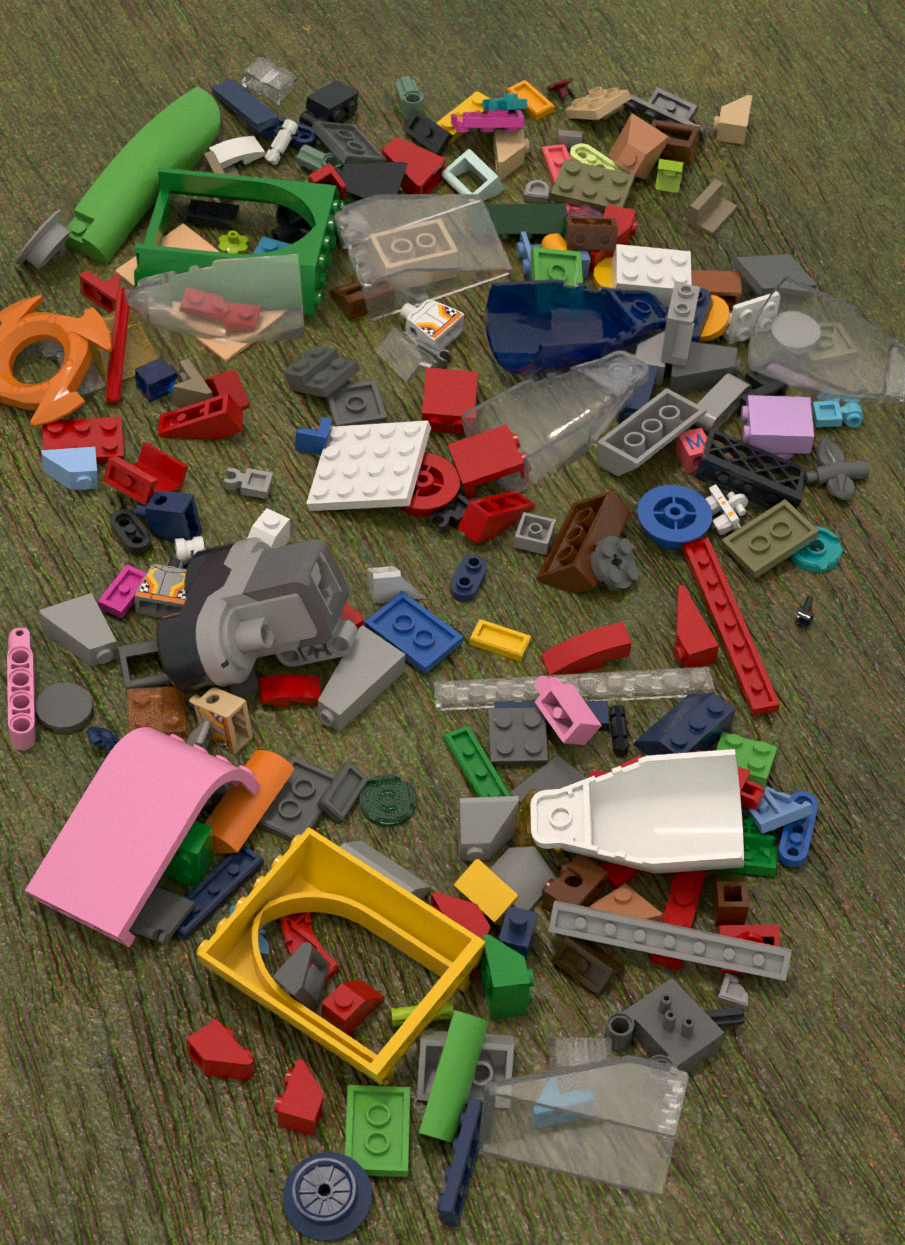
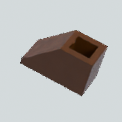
M711 873L715 926L745 925L749 908L746 880L741 874Z

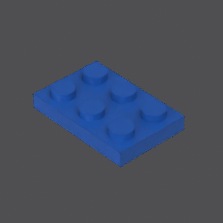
M403 591L367 619L364 627L403 652L405 660L424 674H427L463 644V636Z

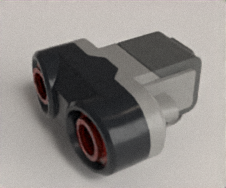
M254 537L202 549L194 554L185 573L184 591L186 600L180 612L165 615L161 618L157 627V647L162 666L171 683L182 693L192 694L207 691L211 688H221L243 683L248 678L257 657L276 654L282 664L295 667L348 655L358 630L351 621L340 620V615L350 590L326 543L321 540L312 539L272 549L262 539Z

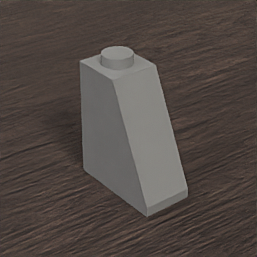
M92 593L39 610L42 631L89 666L93 667L117 659L116 639Z

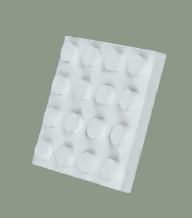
M412 421L332 427L328 435L327 448L322 450L306 503L309 511L410 506L431 430L429 422Z

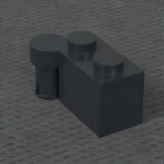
M335 80L307 96L305 107L307 110L302 112L299 123L312 127L316 121L339 123L356 112L359 92Z

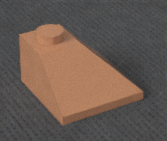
M631 114L608 156L616 165L630 174L647 179L670 137L635 114Z

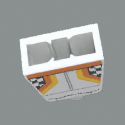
M432 299L426 300L418 308L410 303H406L400 312V315L406 319L405 334L417 346L422 341L439 351L444 349L463 332L464 313Z

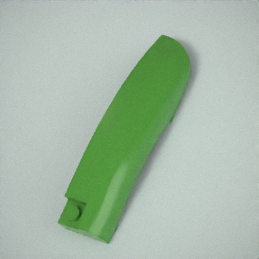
M200 87L187 92L155 116L127 143L105 168L74 209L75 217L67 227L71 234L65 242L66 247L105 264L109 263L133 228L157 201L160 191L158 169L169 168L192 171L217 137L221 125V115L216 101L208 92Z

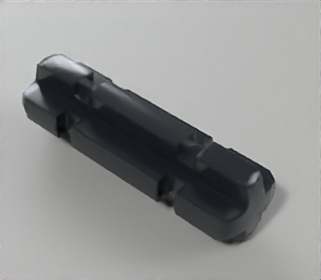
M613 705L610 707L609 712L613 753L617 756H625L628 754L629 749L625 708L622 705Z

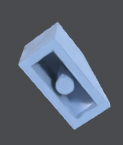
M95 447L41 450L43 472L70 490L98 488Z

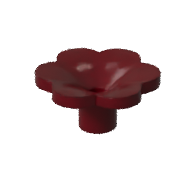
M571 77L558 81L546 88L548 91H558L559 97L563 98L569 95L566 87L574 82Z

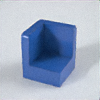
M322 417L318 431L306 428L297 429L295 434V450L321 455L323 448H327L328 435L332 430V419Z

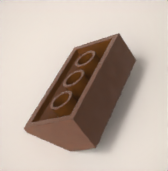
M612 490L573 503L536 577L539 582L574 594L593 590L599 584L590 562L591 552H594L597 546H594V544L608 536L619 538L627 525L626 522L631 513Z

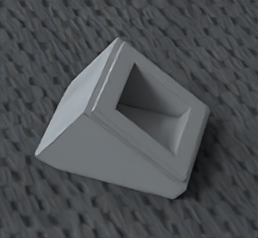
M558 130L557 145L565 144L566 148L571 150L574 145L582 144V131Z
M210 721L203 722L193 730L186 744L190 746L196 744L207 750L211 741Z

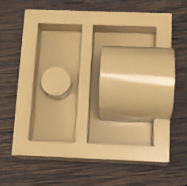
M597 87L590 90L589 95L574 100L572 102L573 105L565 109L567 118L608 119L622 110L624 103L629 101L631 96L629 90H618V88L602 89V87Z

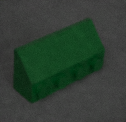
M567 204L464 205L466 234H472V239H487V234H496V239H511V234H521V232L525 231L528 239H536V234H546V236L556 233L567 234L565 227Z

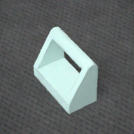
M470 149L441 173V176L469 204H477L495 197L505 189L499 177ZM472 170L484 184L472 193L455 176Z

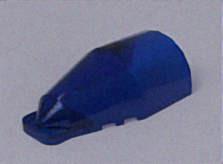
M558 279L492 283L485 309V326L490 349L498 364L508 373L532 374L584 370L646 338L652 330L666 328L668 310L655 295L644 290L628 291L600 286L599 290L586 288L587 286L584 283H578L577 287L564 285V281Z

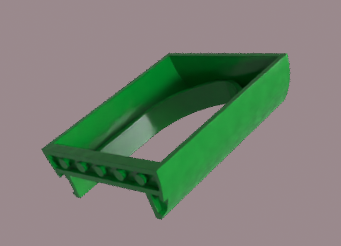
M169 168L158 169L159 195L144 244L136 243L134 250L137 259V268L134 270L135 297L182 302L187 287L256 304L261 306L263 311L315 316L317 306L322 304L323 292L321 288H325L327 284L326 269L331 268L332 255L330 252L335 251L336 248L335 233L340 232L341 219L339 216L344 215L345 201L341 200L336 185ZM176 194L283 205L302 216L312 228L306 236L292 245L260 254H233L161 246Z

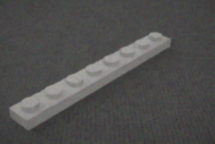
M556 900L553 904L548 932L783 981H786L792 949Z

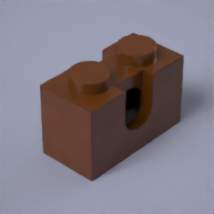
M578 854L573 861L568 860L563 865L559 878L555 880L550 879L545 884L542 890V894H544L542 907L551 914L555 900L589 907L606 889L608 872L584 855Z

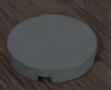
M69 682L56 683L46 687L39 694L35 702L36 717L40 724L45 728L47 726L53 729V732L71 733L79 730L86 725V721L92 715V698L87 690Z

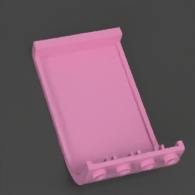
M150 727L135 729L124 736L110 751L25 891L36 901L130 947L135 936L129 932V929L209 797L225 783L230 784L231 782L233 786L237 787L240 782L254 796L261 785L253 778L255 774L250 769L242 765L236 767L220 755L212 756L204 748L196 744L190 746L174 734L169 736Z

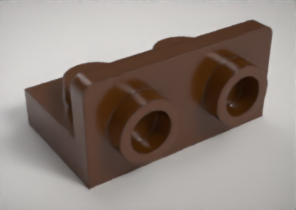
M566 217L567 249L615 251L618 231L615 218Z

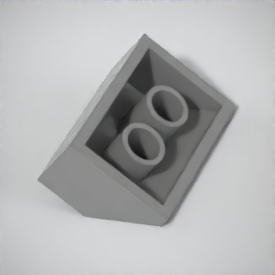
M362 840L345 842L340 846V848L421 900L431 890L430 885Z
M423 1030L420 1035L417 1100L428 1101L448 1034L446 1031ZM486 1034L467 1103L469 1098L482 1099L483 1104L510 1106L514 1053L513 1036Z

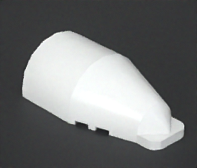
M735 749L645 756L639 758L638 762L623 768L618 766L613 768L612 772L597 778L592 776L561 789L539 791L531 800V833L533 840L541 848H562L565 851L654 874L744 867L742 809Z

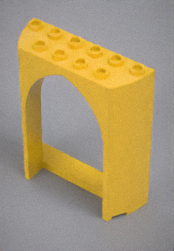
M308 827L302 835L298 834L294 837L289 850L283 856L279 855L274 860L268 874L257 879L253 886V891L247 897H242L237 902L232 915L228 919L224 918L216 927L215 934L210 940L205 939L200 944L196 955L199 962L207 969L379 1085L383 1083L389 1086L393 1081L394 1066L453 993L457 989L465 992L471 983L469 981V974L479 965L485 941ZM302 912L338 915L367 928L441 978L377 1055L293 999L277 985L267 971L259 951V937L265 924L283 916Z

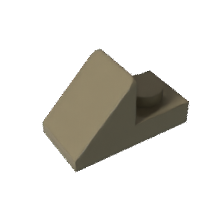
M190 359L180 361V373L177 375L179 383L172 387L173 403L186 407L212 398V391Z

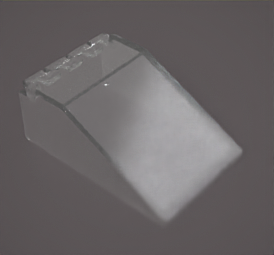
M377 194L342 206V211L335 213L333 216L341 247L348 250L360 285L363 287L362 293L370 321L398 313L406 303L418 306L428 299L436 300L513 273L512 266L481 194Z
M628 1055L487 1082L484 1089L478 1153L661 1197L675 1141L671 1139L676 1136L688 1082V1074L677 1070L678 1066Z

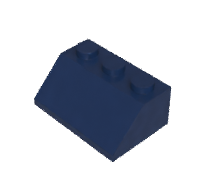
M715 693L688 694L634 742V745L648 756L691 753L697 750L701 752L707 751L720 740L722 732L727 733L731 730L735 708Z

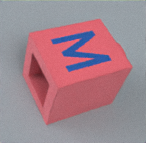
M702 428L687 430L677 436L675 453L686 473L695 472L699 466L706 441V435Z

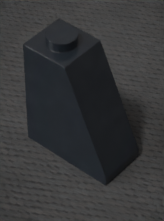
M408 163L345 164L340 170L336 169V172L346 185V197L388 213L393 207Z

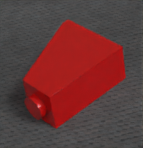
M395 137L389 144L383 147L381 153L387 159V162L408 163L400 187L415 203L420 204L443 179L441 173L445 170L446 158L398 137Z

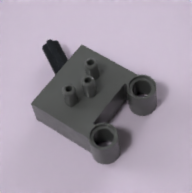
M671 978L625 1011L611 1014L607 1020L604 1041L609 1049L624 1051L630 1046L633 1035L653 1056L648 1061L644 1078L646 1089L653 1094H664L668 1092L674 1081L721 1049L725 1032L720 1027L742 1025L745 1021V1015L741 1007L703 1011ZM615 1030H620L624 1033H617ZM654 1073H661L664 1076H657Z

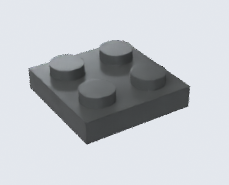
M376 380L341 385L326 397L334 427L387 423V415Z
M488 708L489 752L492 765H545L548 762L546 718L539 708Z

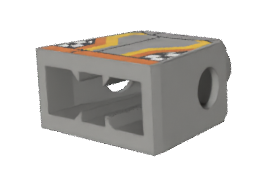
M170 558L166 566L151 565L135 594L137 614L162 618L165 615L180 612L186 600L184 591L186 569H182L184 564L181 560Z

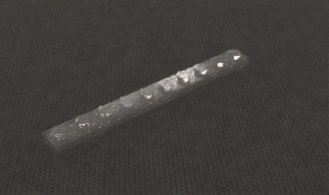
M710 667L547 676L548 678L556 677L563 684H573L584 701L686 697L688 694L714 693ZM539 676L433 682L436 711L494 708V702H535L540 696L535 688V682Z

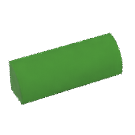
M454 1010L419 1133L454 1142L460 1127L461 1113L465 1109L485 1041L489 1021Z

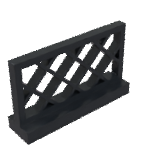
M710 428L694 478L713 486L716 484L718 488L729 493L734 492L735 495L744 494L748 501L767 509H771L785 499L797 509L803 497L801 491L806 468ZM714 440L721 442L724 446L718 447ZM738 451L745 452L748 457H742ZM724 453H730L734 459L728 460ZM762 461L770 463L772 467L767 468ZM754 463L758 470H752L748 464ZM786 471L798 475V477L791 478ZM778 473L783 480L777 481L772 474Z

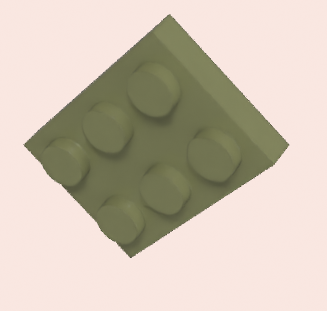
M564 159L551 191V200L600 212H605L607 204L624 208L634 184L635 175Z
M785 499L722 539V547L756 579L819 538V530Z

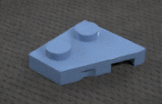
M767 786L764 788L765 794L757 809L751 810L741 806L761 833L773 831L778 827L813 814L810 802L805 801L802 804L793 802L791 795L776 792L773 788Z

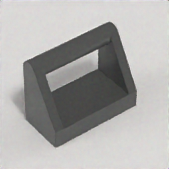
M157 640L118 647V662L126 692L172 684L166 673L130 679L127 660L159 655Z
M305 942L273 977L302 1005L313 1011L320 1003L329 963L309 942ZM310 962H312L314 965L309 969Z

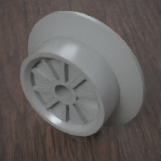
M61 209L53 213L29 239L16 257L15 264L28 261L40 270L58 252L71 234V231L60 223Z

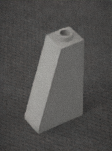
M362 625L358 629L351 651L348 655L342 657L318 699V718L324 725L331 726L340 732L404 672L405 654Z

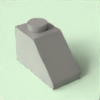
M665 331L639 343L636 354H631L630 362L658 367L655 384L659 385L663 383L666 363L661 362Z

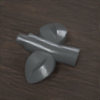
M822 437L816 451L817 461L820 466L814 467L813 472L805 473L806 483L826 484L828 493L839 499L849 500L853 498L856 492V487L851 479L868 478L869 466L866 460L845 461L842 450L827 437Z

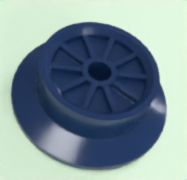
M335 1152L318 1153L301 1161L288 1176L283 1190L284 1210L290 1223L301 1234L319 1241L338 1240L353 1233L366 1219L372 1203L371 1183L364 1169L352 1158ZM330 1191L329 1195L322 1196L323 1193Z

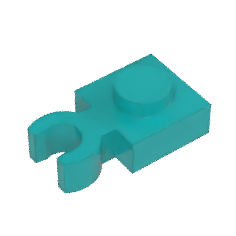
M504 93V97L483 99L482 109H489V111L527 109V99L518 97V93Z

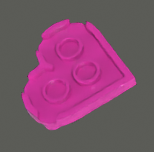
M486 109V114L476 110L474 112H463V117H457L455 113L451 114V125L455 126L456 132H470V128H480L481 132H493L494 128H504L506 132H517L519 128H524V116L520 110H515V114H509V110L504 109L497 111Z

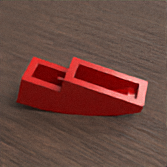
M620 622L572 637L542 653L541 658L548 677H560L602 669L604 661L630 657L632 643L624 622Z

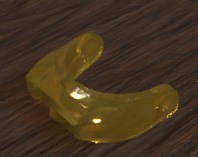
M535 789L530 790L518 806L515 830L518 847L537 846L531 833V800L539 792Z

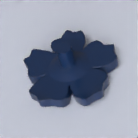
M89 727L86 731L89 734V742L98 748L104 747L108 751L112 750L120 741L112 731L103 727Z

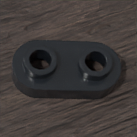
M121 509L111 515V530L126 551L139 555L150 549L151 535L133 511Z

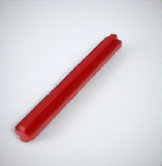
M119 288L117 293L112 350L110 353L105 398L108 404L114 405L119 403L132 293L130 289Z

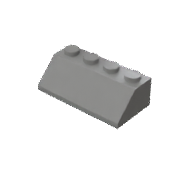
M666 388L597 441L598 465L616 476L638 468L707 414L706 409Z

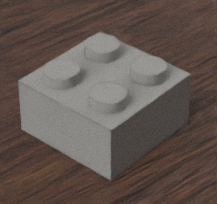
M523 512L515 535L514 548L547 555L555 531L556 520Z

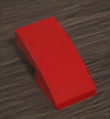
M288 674L266 676L259 679L260 702L262 704L285 708L288 707L291 701L318 705V699L321 696L319 677Z

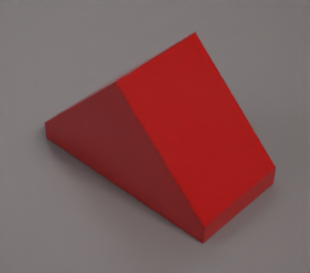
M236 369L222 371L203 379L212 391V398L229 393L241 410L249 408V403Z

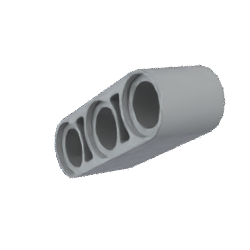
M727 373L697 404L705 408L707 414L693 425L702 428L707 433L710 428L718 430L739 409L740 397L746 392L751 391L752 386Z

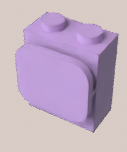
M748 395L746 406L741 407V421L746 423L743 426V441H747L748 444L785 460L792 458L794 453H811L814 430L810 397Z

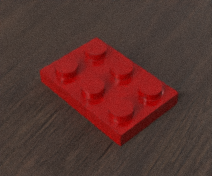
M121 417L66 419L42 425L43 450L95 447L97 464H107L108 459L112 456H117L124 460Z

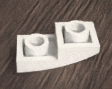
M254 136L234 138L209 148L210 151H214L222 169L240 160L246 165L266 155Z

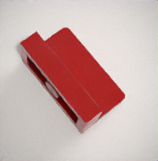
M330 163L309 175L308 183L336 185L341 200L345 199L346 185Z

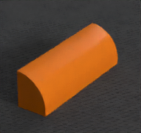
M256 750L244 767L254 772L253 778L261 785L256 795L250 794L240 782L237 787L232 784L204 823L213 827V854L238 853L295 770L286 759L266 750Z

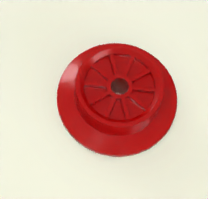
M424 453L410 506L399 507L403 511L415 516H430L432 513L438 512V508L450 503L459 491L460 477L456 468L448 460L438 455Z

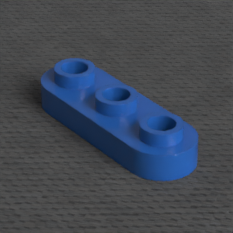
M806 791L794 793L792 800L798 804H802L805 801L810 802L813 814L784 825L778 849L780 862L792 868L803 865L807 859L818 808L816 797Z

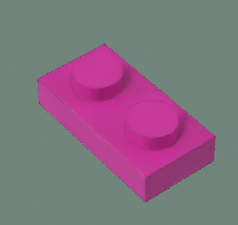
M126 565L98 600L99 608L122 619L135 603L136 591L147 573Z

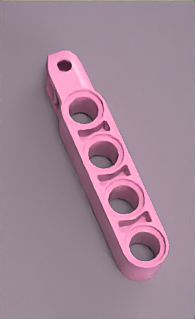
M24 627L14 628L9 633L7 654L8 727L11 745L17 750H28L36 742L35 670L33 653L30 647V632Z

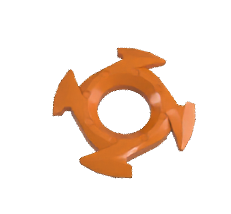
M42 295L20 300L0 311V403L36 411L30 421L33 427L53 423L71 414L86 403L76 391L90 366L92 358L90 344L106 352H111L112 350L110 332L104 319L94 307L84 310V315L80 318L49 312H34L43 301ZM50 340L63 346L65 352L63 364L50 379L38 384H24L14 378V361L18 354L28 345L37 341Z

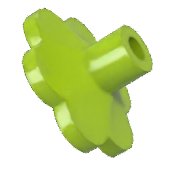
M230 231L228 235L219 237L218 249L224 253H244L248 249V239L246 236L239 235L236 231Z

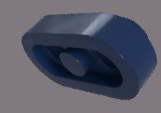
M469 555L461 560L450 586V594L455 600L470 602L477 596L487 573V563L482 557Z

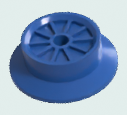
M663 485L648 491L638 504L637 515L641 526L654 543L664 548L681 549L683 543L694 541L703 536L708 531L712 522V510L708 501L697 491L685 486Z

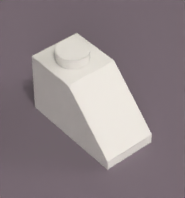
M266 508L253 524L247 539L260 538L272 549L285 546L290 540V519Z

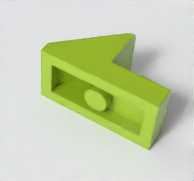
M659 159L656 190L679 192L683 162Z

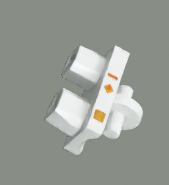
M716 484L710 487L711 495L705 499L711 507L712 515L719 511L722 513V515L712 520L716 531L720 536L731 530L735 532L741 528L736 513L740 516L746 514L745 507L748 504V499L744 494L735 495L734 492H730L727 494L729 499L727 501Z

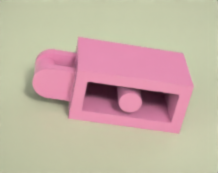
M539 676L536 679L535 688L540 696L535 703L561 741L566 744L586 745L602 725L573 684H563L556 677Z

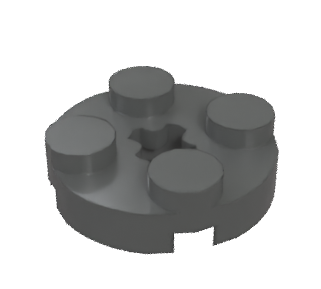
M608 536L594 544V546H597L595 551L591 552V567L596 579L599 582L604 581L609 586L606 587L608 590H622L638 579L639 570L636 567L632 545L629 540Z

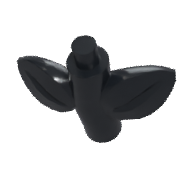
M278 205L276 219L280 226L271 230L272 239L284 243L296 238L299 241L312 230L309 223L298 213L283 205Z

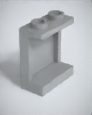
M674 283L665 328L661 362L686 366L694 330L693 320L700 291L699 286Z

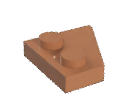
M626 883L589 906V908L663 922L662 913Z

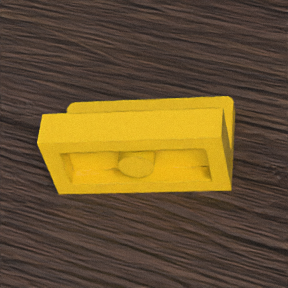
M476 859L454 884L467 898L477 904L491 920L501 927L503 926L507 908L511 907L519 898L515 891L479 859Z

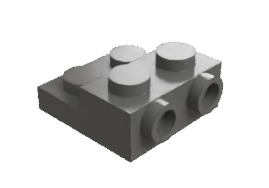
M320 345L307 351L301 360L289 365L284 374L292 391L326 398L360 371V367L357 361L340 358L337 349Z

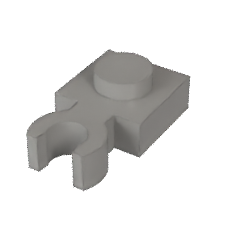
M228 468L227 478H224V488L227 490L241 488V495L267 499L273 482V472L247 468L246 473H241L236 468Z

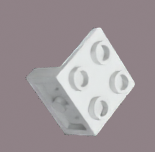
M777 292L733 306L730 324L727 325L726 331L722 334L729 345L770 332V326L776 317L780 297Z

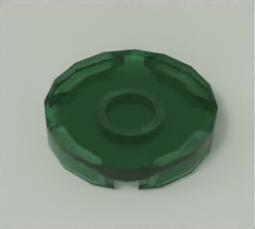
M382 774L367 781V785L364 788L362 787L359 808L363 816L371 823L381 827H395L404 824L413 816L416 810V792L412 784L401 780V777Z

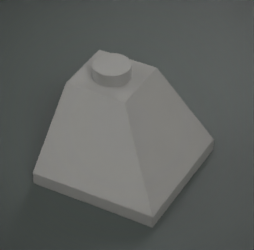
M518 796L459 799L457 840L460 861L489 860L515 835L519 803Z

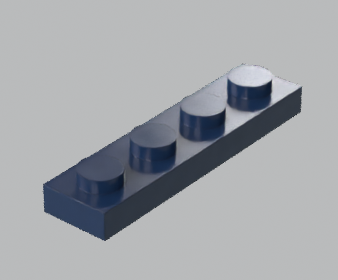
M469 1098L467 1109H463L461 1113L460 1135L455 1137L453 1142V1161L451 1165L447 1166L445 1171L446 1187L444 1193H440L437 1201V1210L441 1213L446 1226L458 1227L487 1119L482 1099Z

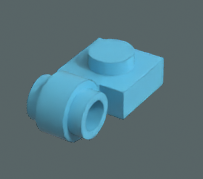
M839 401L813 402L812 405L816 427L842 426V421L849 427H857L864 418L862 408L856 402H848L844 407H840Z

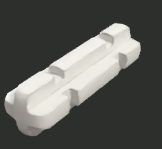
M287 119L282 125L283 130L278 132L270 146L272 149H269L265 155L267 162L276 165L281 157L279 155L284 153L292 139L291 134L294 135L298 128V125L292 120Z

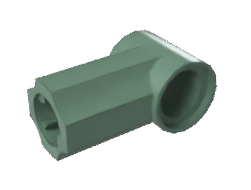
M409 76L401 77L398 82H395V90L403 109V118L408 121L415 109L424 114V96L418 90L415 80Z
M306 144L300 149L297 156L298 164L314 172L329 163L335 171L343 167V163L334 153L325 154Z

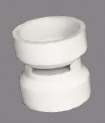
M202 536L193 537L192 540H185L184 538L175 539L176 558L181 560L184 565L190 562L195 553L204 549Z

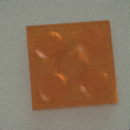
M175 686L127 689L129 733L138 728L150 727L169 736L174 734L180 738H186L184 693Z

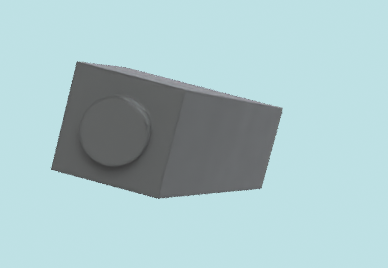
M691 342L686 366L672 365L669 390L679 394L713 388L727 373L732 375L739 374L741 359H736L737 348Z

